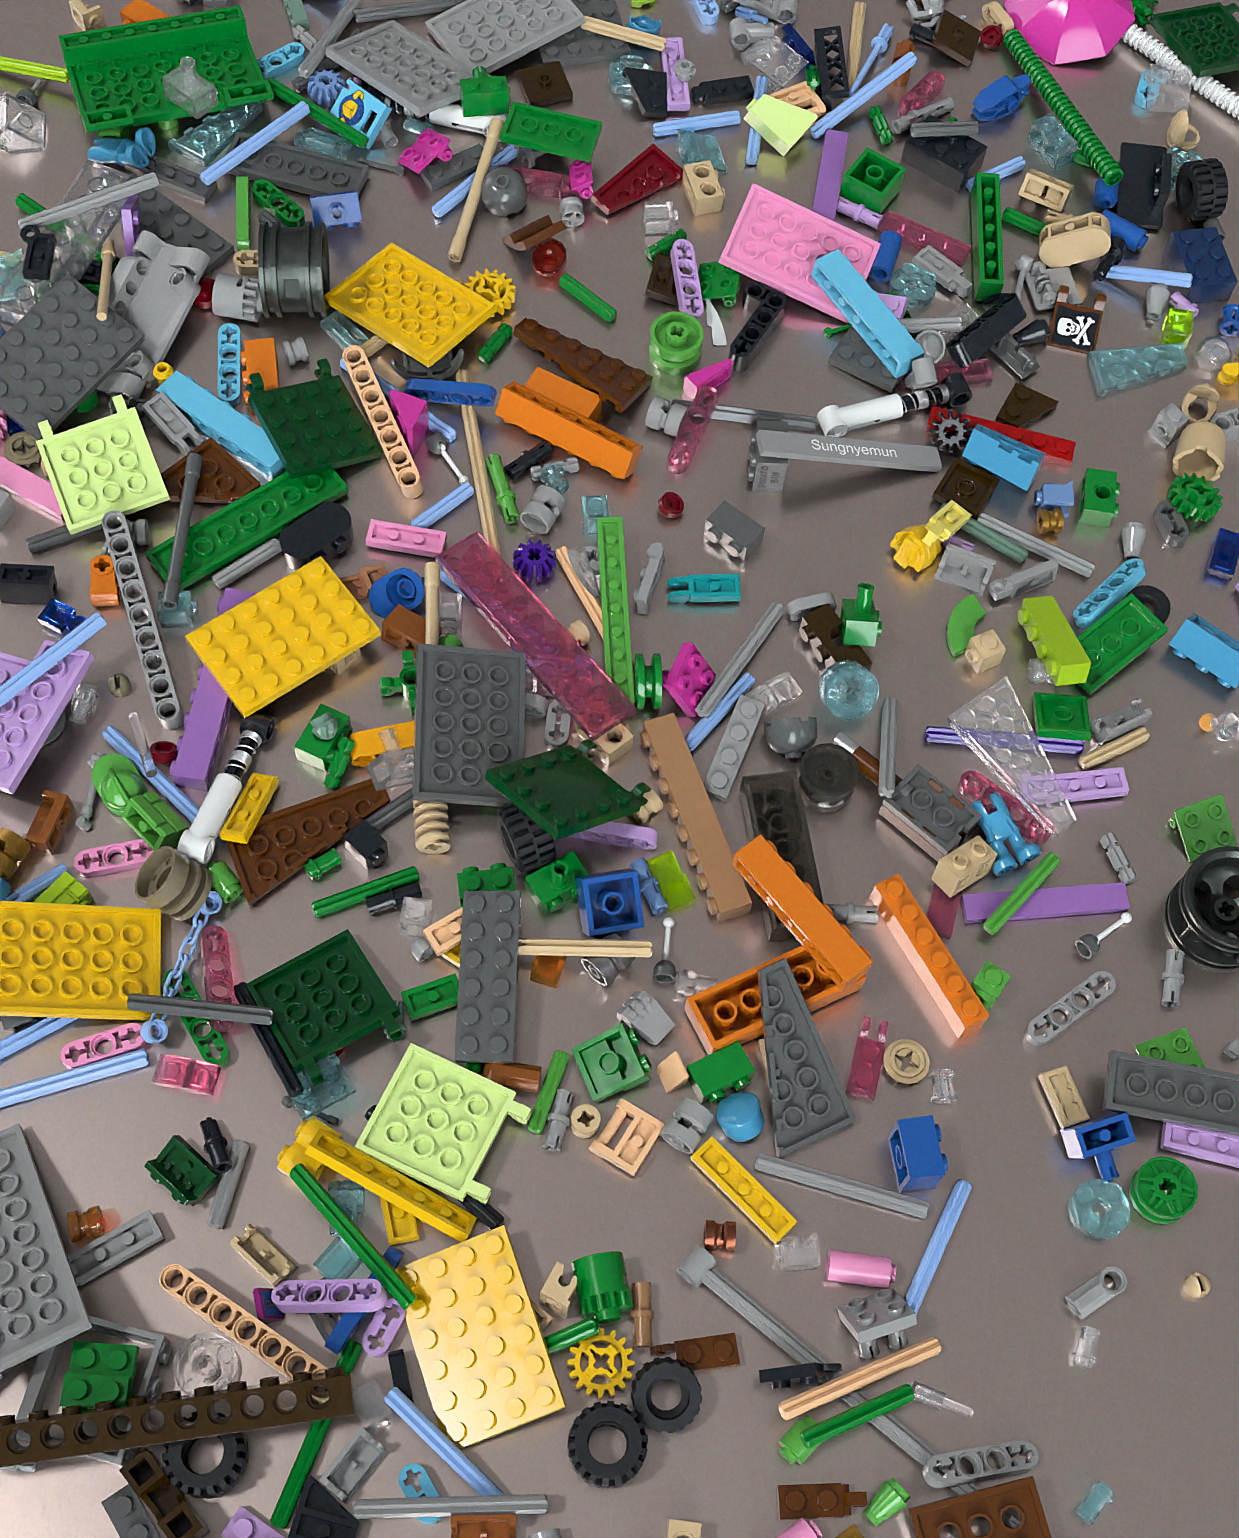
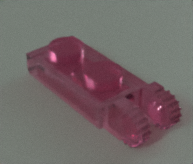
M864 1016L860 1035L855 1043L845 1093L874 1100L886 1046L884 1041L888 1022L881 1021L878 1027L877 1041L867 1039L871 1026V1017Z

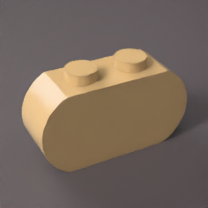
M1097 212L1087 213L1046 225L1039 235L1040 259L1051 268L1071 266L1102 257L1109 251L1111 246L1110 222L1104 215Z

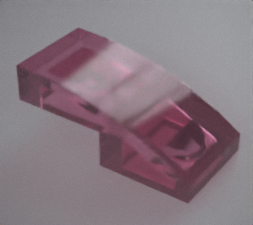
M160 1054L151 1082L157 1086L181 1088L188 1093L213 1096L221 1067L199 1060Z

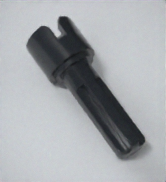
M1119 236L1111 237L1109 251L1100 257L1099 262L1092 271V279L1094 281H1103L1111 267L1121 262L1128 249L1127 243L1123 238Z

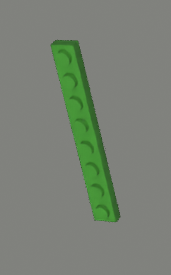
M597 517L607 705L610 707L634 706L635 699L622 517Z

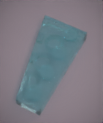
M262 105L220 111L215 116L209 115L202 120L203 124L195 129L190 127L183 132L184 136L181 138L169 140V149L206 168L233 141L236 133L242 132L263 111Z
M1182 343L1090 351L1087 356L1099 396L1106 394L1108 390L1114 388L1117 390L1125 388L1129 383L1147 381L1148 377L1154 375L1159 377L1184 369L1188 364Z

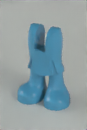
M138 128L135 140H129L128 138H96L94 146L88 150L87 158L97 164L116 163L121 166L130 165L134 168H144L149 164L148 156H154L155 136L149 128Z
M997 792L989 795L995 812L988 815L980 800L973 802L971 805L982 815L979 825L986 835L987 844L991 845V848L997 853L992 865V870L997 876L1010 872L1018 866L1003 841L1009 840L1020 866L1034 860L1043 852L1037 844H1028L1019 832L1020 827L1013 821L1005 801Z

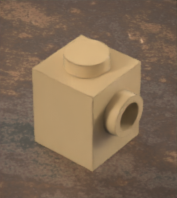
M994 629L970 638L964 654L976 674L1000 665L1006 648Z

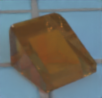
M537 955L532 966L530 980L556 988L567 956Z

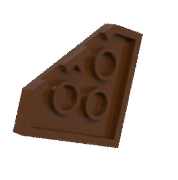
M212 437L190 452L197 453L203 458L194 502L232 503L261 486V483ZM188 454L161 473L170 497L169 502H181Z

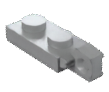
M926 246L913 256L912 263L951 292L954 290L955 294L962 298L970 294L973 284L966 279V276L963 274L964 270L932 246Z
M1055 559L1039 562L1034 567L1024 571H1017L1004 580L998 578L991 582L988 586V592L995 601L1007 596L1010 599L1054 582L1059 565Z

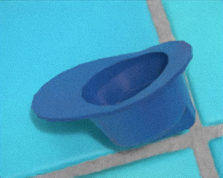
M400 568L378 579L369 591L371 608L383 618H386L398 604L412 610L424 598V577H420L411 569Z

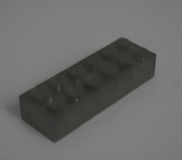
M797 770L743 776L739 791L749 842L760 834L766 841H771L777 848L778 855L784 861L792 864L799 879L802 882H807L814 890L815 897L821 904L824 903ZM760 897L768 942L795 939L794 935Z

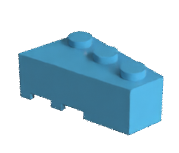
M980 424L973 429L962 454L969 463L982 466L1026 491L1035 481L1047 455L1040 450Z

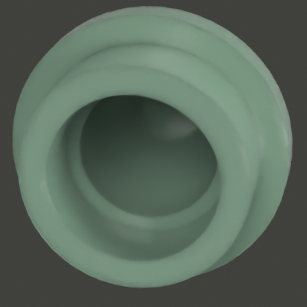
M330 712L310 722L313 727L311 731L320 739H332L338 730L336 717L333 718Z

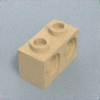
M711 161L684 165L682 183L694 215L698 216L722 211V204L726 200V193L724 187H720L718 171L713 169Z
M1032 168L1027 172L1018 195L1061 212L1066 207L1075 185Z
M599 699L574 717L575 732L583 740L590 739L597 745V748L592 750L607 766H610L633 748L634 733L626 723L622 724L616 718L614 710L609 705L605 706ZM593 720H600V721H602L603 723H601V724H594V723H592L591 721H593ZM616 738L620 740V742L612 743L609 741V739Z
M978 835L941 858L931 879L951 898L987 875L996 859L997 853Z

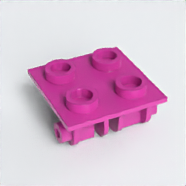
M428 128L419 134L411 147L403 151L402 156L397 162L420 174L435 157L440 158L444 162L452 158V150L447 145L451 140Z

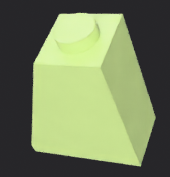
M763 94L759 100L754 98L746 107L748 113L744 120L784 157L811 127L818 116L813 112Z

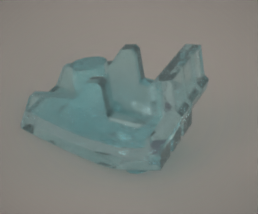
M332 1180L328 1184V1194L361 1231L363 1215L365 1213V1188L356 1182H352V1180H343V1182L341 1180ZM329 1223L330 1235H339Z

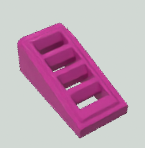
M729 358L688 374L684 377V392L695 402H698L731 377L733 361Z

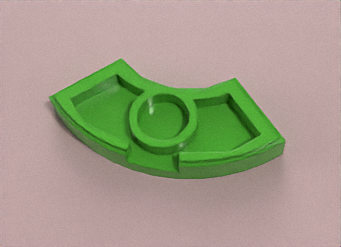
M974 594L961 600L950 616L946 637L953 657L965 652L970 638L974 637L976 624L985 618L986 612Z

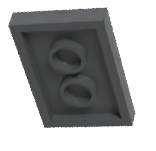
M853 326L850 327L829 356L828 364L890 393H893L904 377L903 375L896 379Z

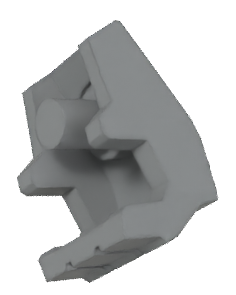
M644 990L642 992L636 991L630 997L631 999H628L616 1012V1017L620 1022L623 1020L630 1028H634L641 1038L652 1045H658L675 1024L659 1003Z

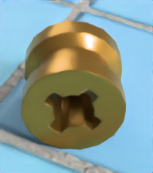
M1045 508L1038 510L1037 529L1040 534H1046L1048 531H1053L1054 533L1062 532L1064 516L1061 508H1054L1052 511H1048Z

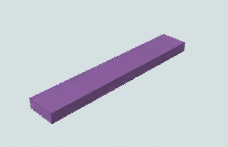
M826 129L812 211L835 221L849 133Z
M1125 882L1036 889L1009 920L1126 912L1130 909ZM1013 891L963 894L961 896L965 924L985 922Z

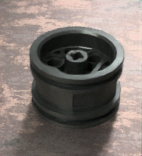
M267 221L260 223L258 233V274L261 304L266 318H271L273 313H276L278 318H283L285 312H308L310 317H316L317 312H321L322 317L329 316L330 306L324 299V295L330 291L329 247L324 221H319L317 226H313L312 221H307L305 226L301 227L281 226L280 221H274L272 226H269Z

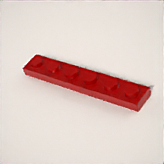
M932 406L926 431L938 429L931 421L934 419L941 423L942 420L939 418L938 413L942 412L946 419L948 418V410ZM953 411V418L956 417L958 412ZM962 414L959 420L960 422L965 418L970 420L963 428L970 427L973 431L980 424L1047 454L1044 461L1070 467L1076 445L1075 441L967 414ZM953 424L951 427L946 426L944 428V431L947 433L945 436L956 435L957 431H955V428L957 426ZM970 432V433H963V435H965V436H967V437H969V438H970V436H971V434H972V432Z

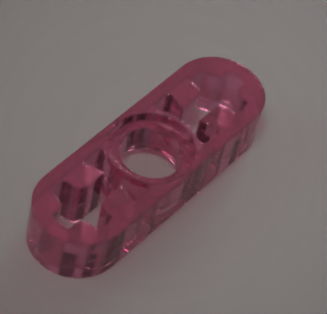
M931 71L926 74L900 100L899 116L903 117L911 110H919L928 106L943 91L945 76L937 71ZM924 93L927 95V97L921 98L918 97L916 94Z

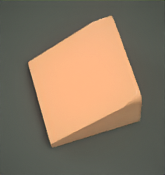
M677 1051L669 1055L656 1067V1071L667 1093L686 1086L689 1075Z

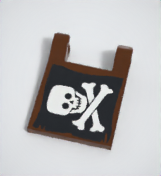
M1060 285L1056 295L1047 346L1093 356L1107 295L1098 293L1093 309L1066 303L1069 287Z

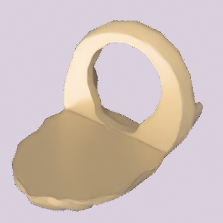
M1185 109L1180 110L1173 117L1166 132L1169 147L1179 150L1182 155H1187L1191 149L1200 143L1201 139L1200 133L1188 124V112ZM1188 130L1196 134L1197 138L1194 141L1185 140Z
M1201 383L1189 390V393L1184 396L1181 402V411L1190 418L1189 423L1192 424L1198 421L1209 422L1218 408L1220 397L1218 389L1208 383ZM1197 398L1205 400L1208 407V414L1200 420H1195L1188 413L1189 404Z

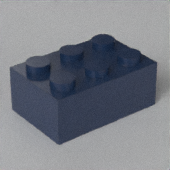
M1209 227L1171 232L1164 248L1169 267L1173 272L1190 273L1193 276L1191 286L1189 288L1177 286L1178 291L1191 303L1196 304L1229 300L1238 281L1217 228Z

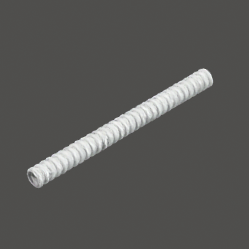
M1132 24L1121 38L1125 43H1128L1131 47L1134 46V49L1139 50L1141 54L1145 53V57H1150V60L1152 62L1155 61L1157 65L1161 64V68H1166L1168 73L1172 72V75L1177 76V79H1183L1182 82L1184 84L1188 83L1190 88L1194 87L1193 90H1199L1200 95H1204L1206 99L1210 98L1212 103L1216 102V106H1221V109L1227 110L1228 114L1232 113V117H1238L1239 121V95L1236 96V92H1231L1230 88H1225V85L1220 84L1218 80L1214 81L1212 76L1197 78L1186 64L1180 60L1179 56L1173 50L1170 51V47H1165L1163 42L1159 43L1158 39H1154V36L1149 35L1147 31L1143 32V29L1141 27L1138 28L1136 24Z

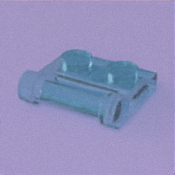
M315 128L298 131L294 138V145L299 147L307 146L328 153L336 159H339L344 153L352 151L354 145L343 137Z

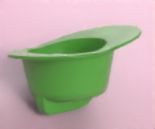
M121 754L102 756L92 769V781L95 789L106 807L118 816H122L131 797L148 792L146 784L134 764Z

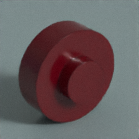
M207 277L200 279L201 290L193 303L196 307L203 309L212 308L214 279Z

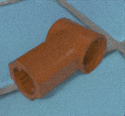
M903 40L896 44L892 64L908 52H915V46L911 41ZM911 68L890 84L896 87L907 85Z
M517 1062L485 1063L483 1077L508 1089L538 1093L542 1066Z

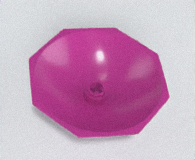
M1004 0L1005 10L1013 20L1014 29H1018L1037 56L1053 65L1106 57L1135 21L1131 0Z

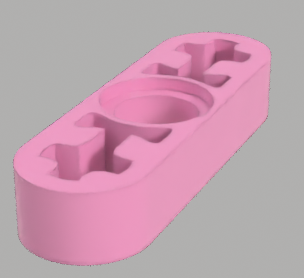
M137 839L83 850L75 856L74 866L80 876L93 878L141 868L154 851L143 839ZM143 848H147L149 851L147 852V857L141 856ZM129 850L132 851V857L134 860L130 861V856L128 854ZM120 852L124 854V859L119 864L109 863V857L113 853ZM100 856H102L105 866H101ZM91 859L93 863L90 864V868L85 869L86 860Z
M128 1023L69 1042L61 1050V1061L70 1070L143 1049L147 1042L144 1041L140 1034L142 1026L137 1023ZM131 1032L140 1035L136 1037V1042L133 1044L127 1040L130 1038ZM119 1036L120 1040L122 1041L120 1042L123 1046L122 1048H119L118 1042L116 1041L115 1037ZM102 1040L112 1042V1048L106 1054H99L96 1051L98 1043ZM88 1045L91 1053L94 1056L92 1058H90V1056L86 1053L88 1052L86 1046ZM75 1050L81 1054L78 1056L79 1061L77 1062L68 1059L72 1057V1052Z

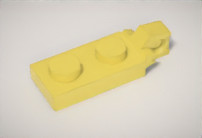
M951 500L930 518L925 527L928 532L922 541L930 547L937 539H940L942 542L948 540L968 522L972 515Z

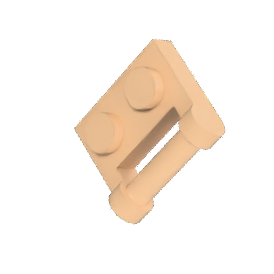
M807 81L769 95L800 108L812 105V108L807 109V111L815 113L818 117L826 115L824 103L816 92L811 89V86H807Z
M620 1098L615 1105L616 1111L597 1141L593 1140L589 1150L634 1177L665 1124L630 1102ZM626 1115L632 1117L633 1121L614 1151L607 1147Z

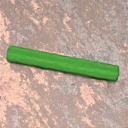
M1049 852L983 924L984 930L991 935H995L1058 866L1060 858L1053 852Z

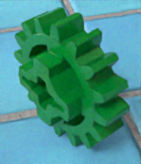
M1183 473L1181 477L1176 476L1168 488L1169 494L1167 498L1172 499L1170 505L1178 507L1177 513L1184 512L1186 519L1190 516L1196 522L1200 517L1204 522L1209 517L1213 519L1223 505L1221 503L1223 496L1217 495L1220 489L1212 487L1213 481L1207 483L1205 476L1197 478L1196 474L1192 473L1189 477L1186 473Z

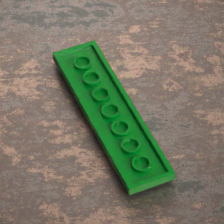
M334 469L295 479H290L288 473L285 472L190 526L180 579V591L279 534L282 530L321 504L334 502L349 493L348 486ZM174 536L145 552L147 560L165 583Z

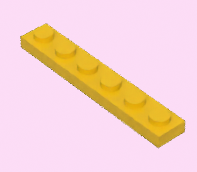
M319 1128L305 1154L316 1161L328 1166L459 1242L467 1240L475 1224L476 1216L322 1128Z

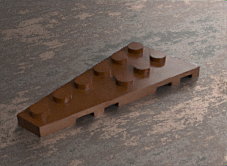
M525 318L514 327L513 335L531 349L544 352L545 359L549 362L555 360L561 365L560 370L583 387L599 392V398L604 402L610 400L616 405L615 410L620 414L652 383L653 376L646 374L644 370L633 368L620 359L603 354L599 349L590 348L581 344L577 339L566 337L555 329H549L540 325L534 319Z
M381 775L261 816L247 844L226 841L249 907L303 868L309 859L314 860L341 840L343 836L362 820L390 803V797Z

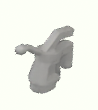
M908 0L906 5L914 21L932 19L930 22L921 23V26L932 29L944 10V0H921L924 11L918 10L915 0ZM965 15L957 16L963 21L966 20Z

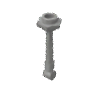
M1021 255L1013 261L1017 271H1020L1014 292L1017 294L1020 302L1025 274L1032 270L1035 263L1034 259L1029 255Z
M95 752L87 758L86 762L93 768L95 763L107 754ZM92 779L84 806L81 809V817H78L75 822L76 826L84 831L91 828L89 818L92 816V807L97 791Z

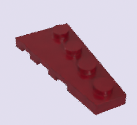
M652 144L593 193L591 201L609 215L682 180L683 169L655 144Z

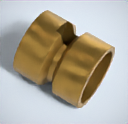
M0 828V876L9 881L18 868L16 862L23 861L32 847L24 838L6 828Z

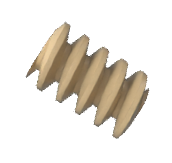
M413 800V808L415 809L413 811L415 818L414 827L416 828L415 838L417 839L415 842L416 848L427 854H440L448 851L451 848L450 844L445 843L450 840V835L445 833L449 830V824L445 823L449 819L448 814L445 813L448 805L443 802Z

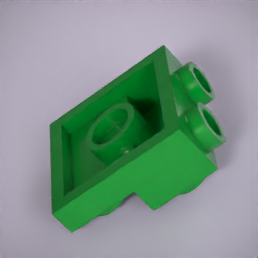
M495 863L490 866V869L480 871L478 867L470 866L462 869V873H457L460 907H463L464 891H516L513 867H506L504 863Z
M620 1023L571 1049L593 1102L598 1103L621 1090L628 1091L651 1079L648 1071L652 1070V1065L646 1054H640L637 1045L641 1043V1040L634 1028L630 1029L629 1026Z
M74 1341L68 1373L65 1372L59 1406L63 1408L82 1405V1410L94 1409L95 1403L107 1400H115V1405L128 1404V1398L132 1397L140 1347L137 1345Z

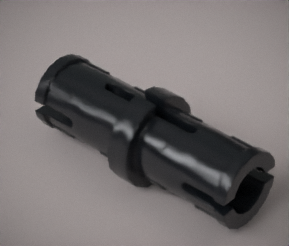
M542 440L529 451L524 450L520 453V457L504 466L506 475L510 476L511 480H515L519 475L536 466L538 462L553 453L550 444H547L546 440Z

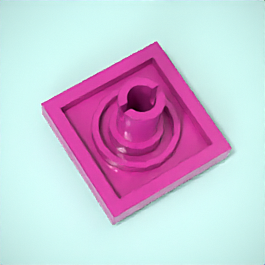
M684 642L670 671H662L663 687L666 688L687 717H696L698 714L695 711L696 706L710 689L716 674L692 642Z

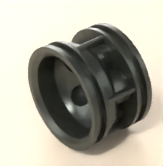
M1225 846L1203 853L1192 863L1184 876L1169 893L1163 911L1165 929L1175 948L1182 950L1185 953L1184 957L1194 964L1215 971L1239 969V897L1230 899L1225 897L1223 893V884H1229L1237 888L1239 892V847ZM1194 889L1204 891L1207 894L1208 903L1203 904L1199 902L1194 894ZM1223 933H1232L1236 935L1237 938L1224 935Z

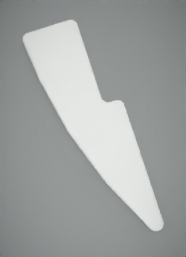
M706 300L707 326L712 327L713 345H727L726 335L718 313L711 302Z

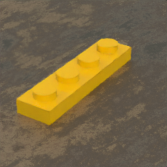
M713 1136L691 1156L690 1159L775 1245L797 1224L798 1221Z

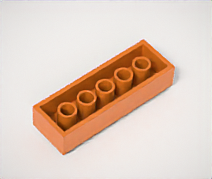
M800 946L688 997L684 1010L707 1054L710 1055L736 1041H739L742 1045L764 1034L757 970L786 958L810 1013L860 990L866 980V976H862L842 992L807 950Z

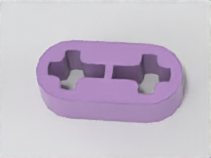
M387 1299L384 1306L376 1311L363 1335L362 1346L370 1357L379 1358L386 1355L405 1322V1309L395 1299ZM394 1306L398 1307L397 1313L400 1317L398 1319L392 1318L389 1325L385 1326L387 1315L384 1311L386 1309L392 1310ZM382 1329L385 1332L381 1340L385 1345L383 1348L377 1346L375 1350H371L370 1337H378Z

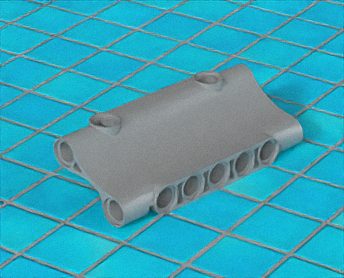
M145 230L141 231L132 248L134 256H123L111 276L108 307L143 334L145 340L96 388V390L112 396L122 394L124 401H127L130 395H134L138 399L146 383L155 379L153 369L156 364L164 361L192 304L200 293L201 286L199 281L210 261V257L200 249L176 247L167 244L155 234Z

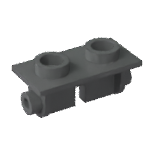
M1008 332L989 349L1017 375L1024 379L1040 368V365L1036 361V357L1032 356L1023 347L1020 348L1018 346L1019 343Z

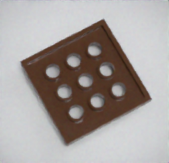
M1033 1476L908 1508L916 1538H940V1530L945 1525L955 1526L958 1531V1538H1052ZM1008 1508L1017 1509L1020 1513V1522L1016 1527L1010 1528L1003 1523L1002 1515ZM978 1516L985 1517L989 1522V1530L982 1536L975 1535L971 1530V1522Z

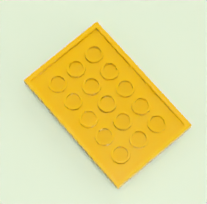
M392 242L324 295V299L329 303V306L428 368L496 312L494 303Z
M320 556L185 635V638L242 716L246 718L381 636V633L365 610Z
M0 901V1016L118 1020L150 1019L151 1012L129 1010L127 1000L130 993L160 996V909ZM159 1013L156 1014L155 1019L160 1018Z
M505 1225L395 1269L417 1296L414 1304L405 1309V1319L439 1429L460 1450L567 1407L508 1229Z

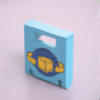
M348 78L346 83L351 86L350 89L343 87L330 112L338 119L366 135L369 139L366 148L370 150L392 108ZM372 111L377 113L376 118L368 132H363L362 129Z

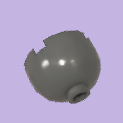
M498 167L487 173L481 185L482 201L486 209L492 214L501 217H507L508 214L514 212L516 214L521 211L526 204L528 194L526 182L519 172L509 167Z
M800 717L771 720L770 723L764 722V733L769 747L776 753L785 754L786 759L801 758V752L810 750L816 742L818 730L816 717H808V721L802 722Z

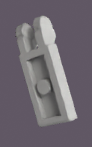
M162 391L142 405V410L175 446L177 445L184 456L192 451L184 441L187 437H190L196 447L204 443V440L195 431V427Z
M659 542L650 544L647 551L648 565L647 567L643 566L640 575L641 586L636 587L634 591L633 602L637 605L638 614H648L661 576L665 556L663 554L664 547Z

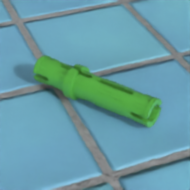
M491 454L492 462L489 457L485 459L497 493L496 502L501 506L505 522L508 524L516 523V520H520V513L515 502L516 494L511 491L501 456L499 454Z

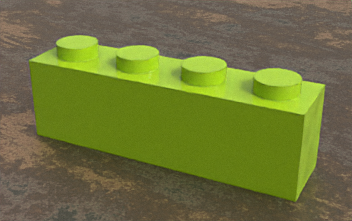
M1054 597L1023 598L1021 609L1018 611V622L1025 629L1028 640L1032 642L1036 649L1037 657L1041 658L1048 676H1051L1055 686L1086 683L1091 661Z

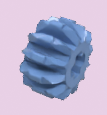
M323 69L322 72L315 71L314 76L309 77L307 91L314 104L318 103L320 107L328 105L330 108L336 102L343 87H346V83L341 73H335L333 69L330 71Z

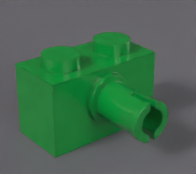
M476 66L472 70L474 78L460 79V104L463 117L509 113V89L506 76L487 77L486 68L480 66V73L478 66Z
M860 583L858 584L857 599L842 598L840 619L843 622L841 628L843 644L875 646L876 637H881L882 621H879V610L875 609L874 601H872L874 585Z
M571 851L526 876L525 889L542 914L548 911L555 912L567 900L573 897L574 899L578 898L575 877L589 874L574 851Z

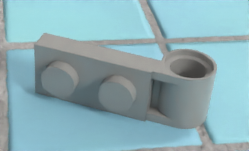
M733 0L740 5L756 10L761 15L786 25L792 24L796 20L799 0Z

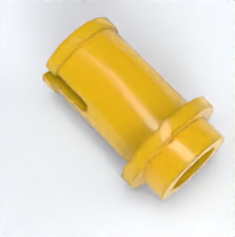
M166 362L156 364L153 369V375L158 380L159 386L173 374V368Z

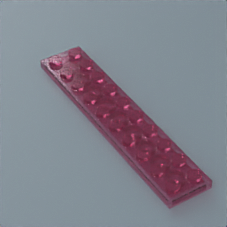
M478 531L435 556L436 563L440 564V568L507 645L514 652L525 653V665L592 742L636 714V707Z

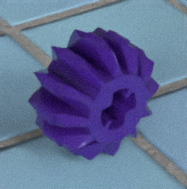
M529 539L527 545L520 543L518 550H515L513 553L514 571H518L519 578L527 576L528 583L532 579H536L540 583L542 577L549 579L551 572L556 568L555 551H551L549 543L542 545L541 539L537 543H533Z

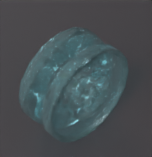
M850 660L836 662L828 667L821 676L818 686L819 698L824 706L839 719L849 721L860 719L868 714L875 706L879 695L878 682L874 675L860 663Z

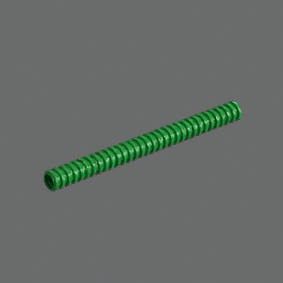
M1018 29L1007 32L1003 37V45L1018 63L1019 67L1022 68V71L1030 76L1031 83L1035 89L1041 94V97L1050 107L1051 111L1054 112V115L1067 130V133L1080 148L1091 166L1094 167V170L1104 181L1105 185L1113 186L1117 184L1124 175L1123 170L1113 159L1112 155H1110L1109 151L1106 150V147L1059 86L1058 82H1056V79L1037 56L1036 52H1034Z

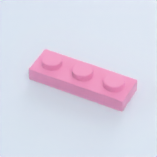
M371 519L365 542L366 546L442 559L447 532Z

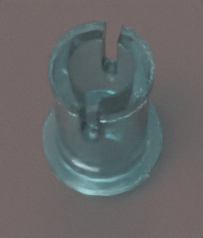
M407 116V120L403 124L405 131L417 135L428 128L434 130L431 122H423L411 116Z
M1098 1481L1096 1485L1092 1484L1090 1486L1091 1492L1079 1508L1075 1510L1090 1525H1093L1094 1520L1106 1504L1113 1502L1112 1496L1114 1492L1101 1481Z

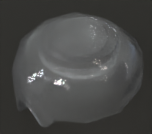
M1211 336L1206 337L1194 347L1192 359H1197L1200 369L1204 368L1209 372H1220L1224 364L1231 362L1232 351L1223 338Z

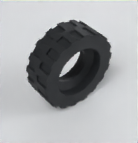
M658 1357L649 1363L646 1362L643 1365L644 1367L635 1374L636 1378L632 1381L631 1399L638 1417L650 1429L654 1428L656 1432L674 1433L675 1430L680 1431L684 1429L687 1424H691L694 1421L693 1418L696 1414L698 1415L700 1411L699 1406L702 1403V1389L696 1375L688 1365H685L679 1359L674 1360L671 1357L660 1359ZM662 1379L674 1380L679 1384L682 1391L679 1404L671 1410H661L651 1400L653 1386Z

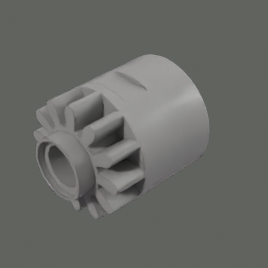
M219 273L215 279L212 292L213 313L218 316L258 322V319L261 318V313H263L259 279Z

